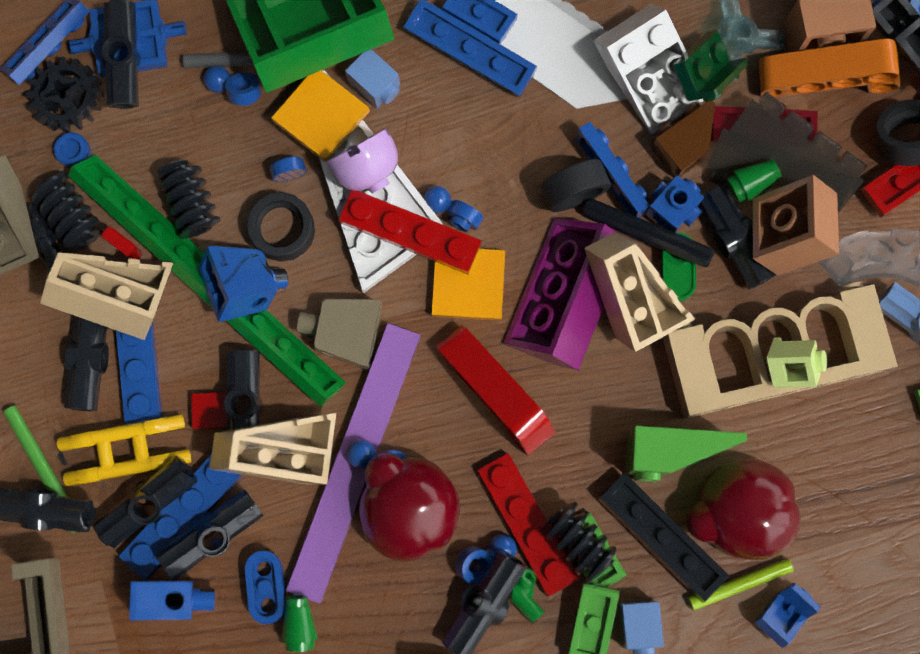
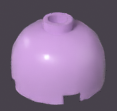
M385 128L338 154L326 163L333 176L341 185L354 191L368 188L372 194L390 184L387 177L396 169L398 151L394 140Z

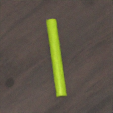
M786 558L723 583L706 602L702 603L695 595L689 596V604L693 611L791 573L794 571L790 560Z

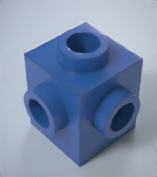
M677 175L670 184L664 180L651 196L655 201L650 205L646 215L660 227L676 233L683 223L690 227L701 214L702 210L698 206L704 197L700 194L701 191L694 182L687 178L683 180Z

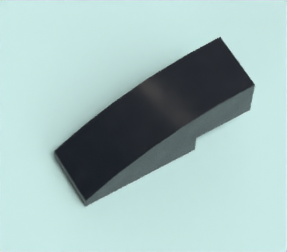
M875 0L872 3L876 28L886 39L896 41L897 52L920 75V14H918L908 0Z

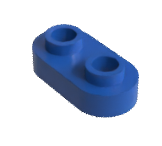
M258 551L252 554L245 564L248 607L250 615L255 621L261 624H271L280 620L285 613L286 592L283 565L275 553ZM263 562H267L271 566V572L267 576H263L259 572V566ZM267 598L272 599L275 603V608L272 612H267L263 609V602Z

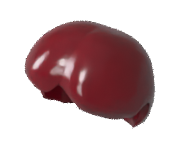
M389 453L376 455L369 460L364 471L366 487L360 497L359 513L364 534L370 545L384 557L399 562L415 561L426 556L430 551L444 547L457 529L460 519V501L456 488L441 468L423 458L411 457L400 459Z
M744 458L722 465L706 477L698 494V502L687 513L686 523L693 537L701 542L714 543L724 554L738 559L758 560L773 557L789 547L800 528V511L795 501L794 485L784 472L770 463Z

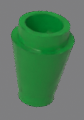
M770 159L732 171L733 175L726 178V182L738 203L744 200L749 202L777 179L781 178L782 175L776 162Z
M295 595L287 597L281 642L285 643L286 651L288 652L312 650L315 648L314 640L318 636L308 603V596Z

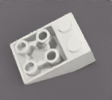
M650 4L593 40L609 72L650 134L657 132L668 122H672L680 117L693 104L703 102V99L688 101L673 64L686 50L665 9Z

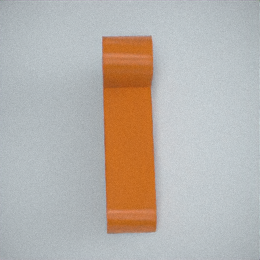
M878 39L766 56L758 61L761 96L766 98L868 85L870 93H888L900 88L897 43L892 39Z

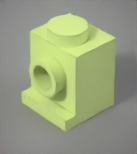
M781 337L774 338L767 355L773 388L817 387L821 372H825L827 368L825 350H818L816 340L782 341Z

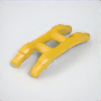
M183 415L169 416L58 438L57 447L60 451L96 445L100 466L66 472L63 475L65 485L73 486L159 470L176 456L179 459H183L187 464L191 463L189 449L149 456L146 435L185 428ZM132 438L135 459L114 463L111 442Z

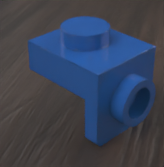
M791 583L773 596L754 623L783 648L790 644L805 621L817 614L821 607L805 589L800 588L796 583Z

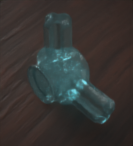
M718 0L722 19L718 24V30L722 42L727 48L730 60L739 59L743 54H752L755 49L780 50L783 48L785 40L783 32L779 30L758 29L750 18L741 15L738 0Z

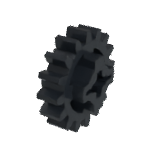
M61 57L59 65L56 66L51 60H48V69L43 71L37 67L35 70L39 78L37 80H28V83L34 88V91L26 92V97L32 101L28 108L33 114H37L35 118L42 125L47 123V126L52 131H56L60 125L65 133H69L73 124L79 130H82V121L84 119L90 122L94 121L93 116L90 114L92 110L101 111L102 109L98 102H96V99L104 98V93L97 88L102 83L97 76H93L94 72L88 65L83 67L76 58L72 61L71 65L65 57ZM67 75H68V76H75V77L67 78V77H64V76H67ZM61 111L64 112L65 115H58L54 113Z

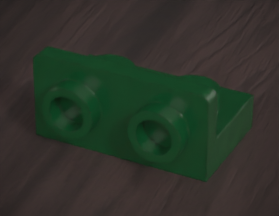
M718 30L706 32L673 66L688 101L703 99L704 102H709L722 96L723 90L739 78V73L748 65L746 58L730 60L727 48L722 42Z

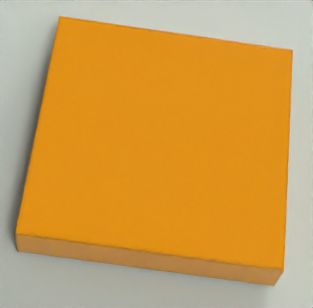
M318 71L304 79L272 116V120L326 163L370 110L367 105L323 71Z
M479 249L469 275L435 262L432 317L501 321L505 250Z

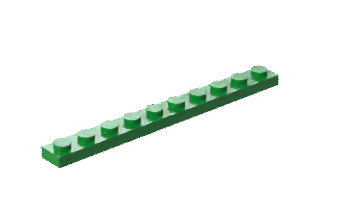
M97 155L73 165L68 176L160 261L173 263L171 271L212 307L198 270L204 252L190 239H180L182 232L177 230L168 219ZM265 310L226 320L320 407L338 394L347 383L269 311Z

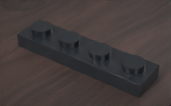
M625 472L598 499L702 603L706 602L729 577Z

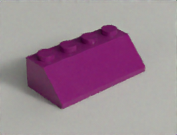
M554 218L503 344L553 365L579 370L604 307L584 248L614 233V230L606 224Z

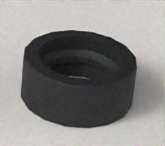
M906 99L893 103L885 108L877 118L875 128L876 145L880 155L888 162L899 166L920 165V140L901 142L889 136V133L900 125L908 123L920 124V100Z
M591 159L558 171L544 180L540 188L549 209L552 212H561L587 203L589 199L597 198L611 187V183L602 162L599 159Z
M284 192L271 193L259 199L250 209L246 222L248 236L255 248L262 251L266 258L279 262L294 260L303 255L312 244L315 234L314 219L306 204L295 195ZM284 207L291 209L299 216L302 228L295 242L288 246L277 247L265 241L261 234V223L268 212L275 208Z

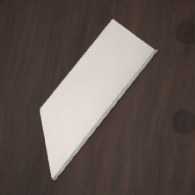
M495 0L518 14L516 22L501 45L538 67L533 76L535 80L577 109L627 99L609 72L593 41L607 32L599 23L591 21L586 14L576 11L574 6L562 0Z

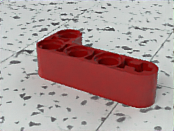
M460 325L435 346L447 364L501 422L512 440L527 456L532 454L555 434L552 424L543 410L464 325Z

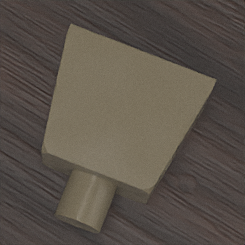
M324 299L320 315L300 313L297 333L314 335V349L316 352L370 371L383 306L381 301L376 299Z

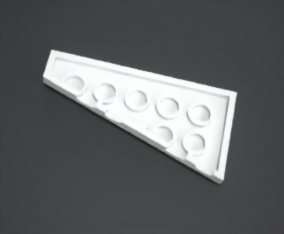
M363 120L330 159L374 135ZM320 159L338 217H340L351 190L341 185L333 176L327 163ZM398 165L387 177L390 183L372 194L368 188L360 190V192L443 225ZM341 224L363 293L417 255Z

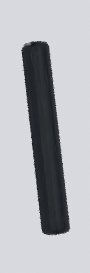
M589 199L584 207L583 214L585 218L597 223L606 224L616 231L697 265L708 267L713 259V248L605 203Z

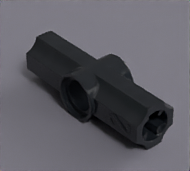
M110 0L104 3L105 42L101 50L106 66L107 106L117 109H133L134 107H139L138 66L141 60L140 53L137 50L136 4L133 1ZM128 49V55L124 60H114L118 50Z
M726 185L718 186L704 194L700 207L714 229L715 242L724 257L731 259L748 291L776 276L775 273L753 259V222L749 217L742 215Z
M77 316L75 317L73 340L68 342L65 352V367L68 371L64 408L86 412L97 411L101 376L105 374L109 362V348L106 343L108 327Z
M228 351L227 396L224 401L225 411L227 412V431L260 425V413L263 407L262 399L260 398V351ZM247 395L251 400V408L247 413L240 414L236 408L237 400L241 396Z
M176 456L148 480L136 483L131 488L129 495L93 523V529L97 533L98 538L106 546L115 548L141 526L155 522L165 507L197 483L196 475L183 459H179ZM140 499H149L153 502V504H151L150 506H142L138 504L137 501Z
M0 487L1 521L20 523L21 528L31 530H51L56 528L83 533L90 531L91 525L95 521L96 508H94L93 500L57 496L56 491L44 489H26L22 491Z
M244 489L214 512L202 513L192 520L189 530L154 555L169 577L175 581L206 557H217L223 554L228 549L231 539L264 515ZM216 530L212 537L203 539L208 532Z
M501 550L481 582L469 585L463 592L460 601L462 612L442 641V644L454 654H472L489 626H497L506 618L509 610L507 598L527 566L509 552Z

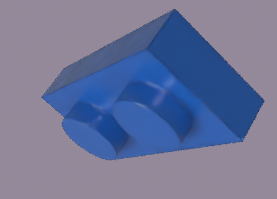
M446 0L442 6L444 12L499 44L503 42L518 17L517 13L495 0Z

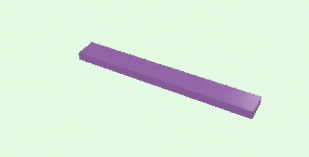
M387 323L286 589L287 592L295 595H306L309 600L319 604L322 602L361 494L366 485L364 477L365 468H356L349 462L347 456L348 449L355 441L366 440L374 446L376 453H378L421 335Z

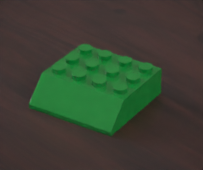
M226 0L266 93L395 40L386 9L381 0Z

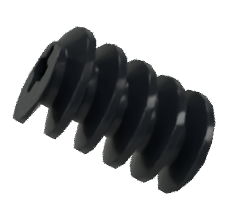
M188 160L174 161L165 165L157 172L158 179L163 181L161 187L163 192L167 194V204L173 206L171 208V215L177 219L175 222L176 229L182 231L180 239L193 238L206 233L221 220L219 216H208L209 213L216 209V206L213 203L204 204V201L211 197V192L199 191L200 188L206 185V179L194 178L202 172L201 166H190Z
M59 173L39 184L33 193L32 202L35 207L40 208L39 212L42 217L48 219L47 224L51 229L55 230L58 240L63 241L62 245L65 250L75 252L92 244L101 236L103 231L101 229L93 230L99 223V219L95 216L86 219L92 211L91 208L86 205L78 208L84 200L82 195L70 197L75 192L76 187L74 184L64 185L68 180V175L66 173Z
M573 501L566 504L540 528L550 526L546 535L548 540L560 537L556 546L557 551L566 548L570 549L565 559L567 562L576 559L580 560L575 571L577 574L586 570L590 572L585 580V583L588 585L615 561L612 558L617 548L615 546L602 548L607 537L604 534L595 538L592 537L597 529V525L593 523L584 527L583 524L588 515L583 512L574 516L573 513L578 504Z

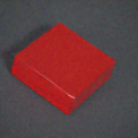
M108 226L101 234L102 238L127 258L139 260L143 256L142 251L113 227Z
M227 392L191 394L193 430L227 428V412L224 407Z

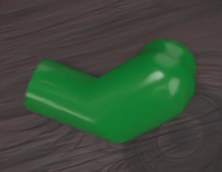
M526 568L510 593V599L533 624L545 611L533 599L534 585L537 579L536 574L533 570Z

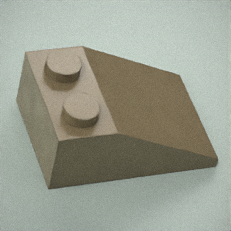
M5 154L0 156V275L39 258L22 185Z

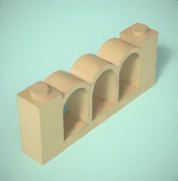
M861 282L846 284L840 287L841 292L834 297H818L801 307L796 314L784 308H771L760 313L748 326L735 319H724L714 323L704 332L703 325L692 327L691 322L664 336L663 341L684 419L877 374L897 367V361L875 285L862 287ZM811 310H823L830 313L839 326L849 363L826 368L825 372H821L817 387L773 388L772 381L769 382L758 342L757 332L760 324L764 321L779 322L788 329L792 341L809 340L806 330L808 313ZM729 332L741 340L754 386L720 393L709 350V342L713 334Z

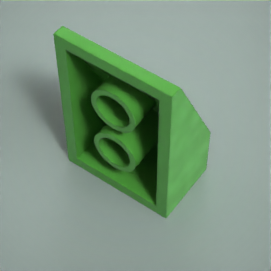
M635 426L627 432L625 473L627 475H634L635 482L656 483V481H661V477L747 441V433Z

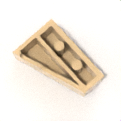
M614 232L584 248L614 336L636 352L695 320L692 314L679 302L673 290L668 288L660 278V274L647 257L632 241Z
M58 252L46 280L40 304L145 340L173 263L162 262L161 265L140 264V260L128 259L127 262L105 261L104 256Z
M336 413L311 415L217 432L214 434L209 470L305 485H327Z

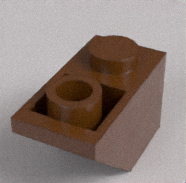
M713 101L706 102L702 106L699 102L693 104L682 114L684 118L675 125L672 122H668L655 133L657 138L651 149L674 178L677 175L681 177L701 163L708 154L715 103Z

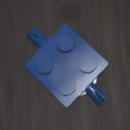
M157 0L134 2L136 4L137 50L141 58L138 72L169 67L166 52L168 38L187 36L185 21L164 24ZM103 7L89 10L91 19L89 37L70 40L69 44L71 45L70 49L73 55L92 51L96 57L98 74L101 78H106L105 59L101 51L102 45L105 42ZM128 49L118 50L114 60H124L128 55Z

